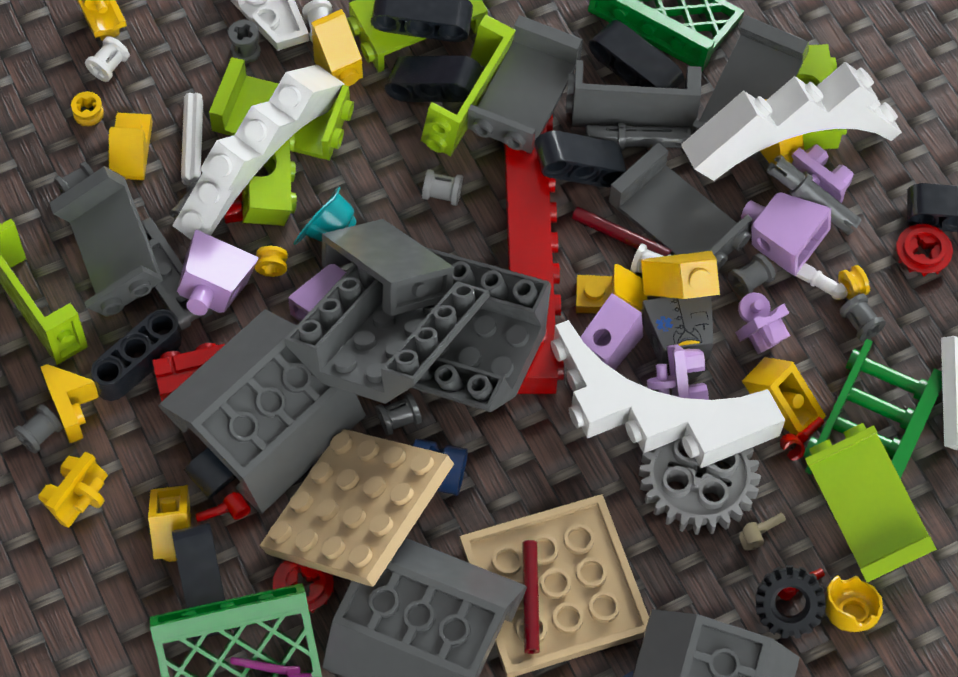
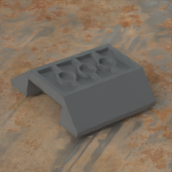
M427 248L453 266V285L458 281L489 290L490 297L411 388L492 412L516 397L546 334L551 284L549 281Z
M354 264L285 338V345L322 384L386 404L418 382L490 297L489 290L457 281L438 304L389 316L383 311V284Z
M266 309L158 405L183 433L190 428L240 480V483L235 488L260 514L269 508L319 460L334 436L341 433L343 429L351 430L366 416L356 394L322 384L285 345V338L297 325Z
M405 538L374 587L351 581L331 624L323 669L341 677H479L504 621L512 622L527 587Z
M652 609L632 677H795L800 657L772 638L699 614Z

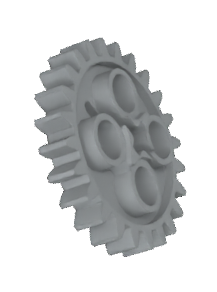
M682 438L642 454L641 462L645 465H641L639 469V476L644 478L641 480L640 490L649 491L646 494L645 503L657 502L653 514L656 516L666 512V525L671 524L675 519L679 520V531L683 532L688 524H692L694 533L697 535L701 525H706L710 534H714L716 523L718 522L727 530L730 525V517L740 522L743 516L742 510L749 512L753 504L750 499H756L759 489L755 486L759 485L761 475L754 473L758 470L759 461L749 460L754 452L753 447L720 460L728 463L731 466L729 469H720L714 463L700 468L695 457L688 458L679 453V451L685 450ZM697 473L704 474L702 478L696 477ZM676 481L683 484L685 488L674 490L668 483ZM706 493H714L720 498V500L712 502L707 500L703 495Z

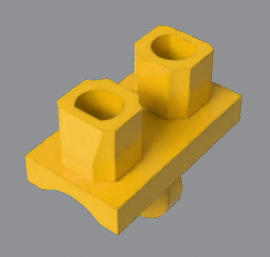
M77 0L95 38L100 37L101 41H103L108 36L116 37L120 34L119 29L127 26L116 0Z
M84 452L80 458L68 456L61 465L60 473L65 478L58 487L52 484L46 485L38 495L43 505L50 510L61 525L67 528L72 525L80 513L85 511L88 505L100 508L105 502L98 492L105 484L104 480L108 474L96 463V458L87 452Z

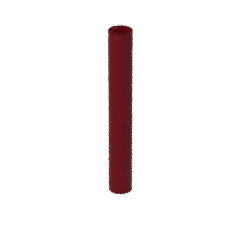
M577 207L573 213V220L633 248L638 249L640 244L643 243L652 252L663 256L672 254L671 249L583 208Z
M526 540L522 542L523 585L527 587L523 596L524 652L527 654H537L540 652L537 541Z

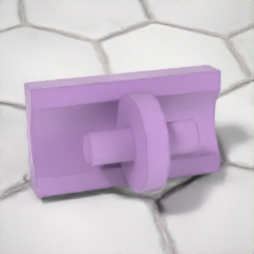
M817 144L806 151L799 147L792 155V165L802 173L807 171L812 175V181L842 203L845 192L852 182L853 172L844 165H838L832 172L825 168L824 165L827 163L829 156Z
M749 293L740 300L738 305L739 315L747 322L746 325L735 332L740 342L749 338L757 354H760L790 336L782 321V318L789 314L785 304L778 306L770 312L769 301L760 293Z
M678 344L667 346L670 376L667 373V364H657V377L648 379L647 387L669 395V388H671L672 395L680 398L709 400L708 389L705 383L688 384L687 373L705 371L703 351L700 349H683Z

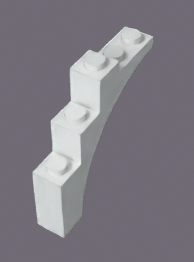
M844 62L817 86L812 82L805 84L794 76L766 101L760 96L754 98L743 90L684 141L681 146L693 168L715 181L733 166L758 151L783 140L810 132L830 129H858L876 133L890 141L902 132L895 122L898 118L895 111L886 102L881 105L870 87L874 84L870 75L863 68L860 67L856 70Z
M319 65L285 72L270 100L251 106L235 135L216 140L200 168V171L203 172L172 226L191 240L195 230L211 236L221 219L253 176L298 130L330 110L344 83Z
M569 320L555 325L554 340L551 341V348L555 358L559 362L563 360L568 369L566 372L567 379L574 391L569 414L576 428L581 427L587 438L625 424L630 440L633 443L638 442L643 453L682 438L687 455L690 458L695 457L699 467L703 468L774 439L781 434L785 418L768 389L742 397L717 400L680 398L653 391L625 378L602 362L582 341Z

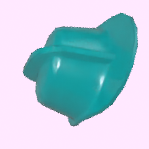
M340 186L336 188L326 204L302 229L295 239L294 245H297L306 236L322 242L323 233L356 225L357 222L353 216L354 209L339 194Z

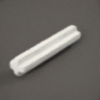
M187 93L184 96L181 178L182 183L187 186L191 182L195 183L201 176L203 100L200 93Z

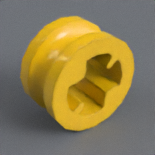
M88 91L81 92L71 102L73 116L78 124L93 126L102 120L104 110L101 98L97 94ZM93 106L94 108L93 111H89L86 109L82 112L81 110L82 107H86L89 109Z
M264 246L256 251V256L259 257L255 265L256 272L270 277L281 276L286 273V261L288 258L286 250L278 246Z
M859 265L851 267L850 272L846 269L839 272V284L842 283L846 287L848 292L846 298L848 300L858 294H869L870 285L868 278Z

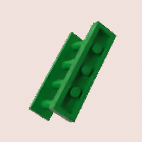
M866 339L861 351L853 349L845 367L851 370L819 439L811 437L803 457L811 456L809 449L828 440L833 430L843 434V432L858 425L840 417L842 409L848 400L900 423L899 427L906 430L902 440L896 437L892 440L878 434L901 479L942 388V371L934 368L929 381L923 378L920 381L867 358L873 341ZM860 372L867 373L914 394L913 398L919 400L916 409L914 410L909 407L907 410L853 387ZM807 464L805 472L812 475V471Z

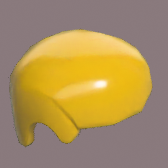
M837 575L826 588L825 613L830 622L837 628L847 632H860L869 630L878 623L883 613V603L881 595L874 586L861 581L859 576H854L848 580H841L840 576Z

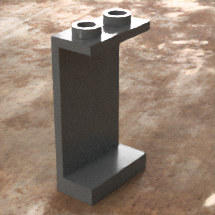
M519 15L514 24L516 31L513 42L478 107L471 104L468 109V129L481 137H490L501 141L514 150H524L532 154L536 138L545 129L568 84V73H574L576 60L581 59L583 39Z
M745 15L739 27L740 37L700 120L695 119L692 125L694 133L743 90L754 98L760 96L763 99H768L794 76L797 77L809 52V41ZM760 151L753 154L749 158L757 161L760 155Z
M576 60L575 74L568 73L566 113H572L571 127L586 128V125L617 126V123H625V126L690 127L691 134H694L692 125L695 119L697 120L701 99V67L687 66L684 89L582 83L583 60Z
M658 142L611 184L609 203L658 244L671 249L672 255L712 251L717 259V269L719 271L726 263L728 255L734 249L737 251L741 250L750 240L751 234L749 232L753 218L747 214L741 221L735 222L666 166L669 150Z
M104 166L49 203L54 215L70 222L96 295L85 301L86 308L106 317L122 311L125 305L138 297L147 295L153 287L163 282L125 177Z
M384 219L322 234V266L325 268L329 264L339 266L353 262L383 284V311L389 316L438 304L453 286V266Z

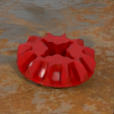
M917 224L906 228L898 237L895 248L899 256V263H904L908 267L909 273L916 271L922 273L923 277L929 273L938 275L942 269L948 267L953 255L952 243L948 236L939 228L927 224ZM919 246L923 249H932L928 257L924 254H915Z
M285 560L274 574L273 590L298 584V573L301 572L302 577L307 582H315L309 585L310 592H308L309 596L306 597L309 612L314 613L317 608L327 605L331 593L334 592L333 575Z

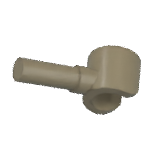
M779 513L759 524L756 522L746 524L743 531L739 534L743 549L750 551L764 544L762 533L786 521L784 514Z

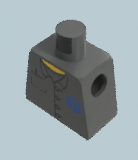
M711 296L688 299L665 297L643 301L641 310L642 325L659 364L669 365L667 346L677 344L683 349H700L704 353L705 360L710 358L713 348ZM702 371L687 373L688 379L700 376Z

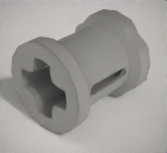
M427 170L422 190V199L428 200L431 197L450 201L451 205L457 206L462 189L463 175L457 174L456 177L435 174L434 170Z

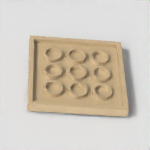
M343 429L341 433L332 438L328 448L313 466L259 546L268 555L374 587L454 463L447 454Z
M603 494L460 536V544L466 562L523 584L522 542L526 540L537 541L540 652L537 654H527L524 652L522 598L512 622L504 621L494 642L506 677L519 676L643 638L649 616Z

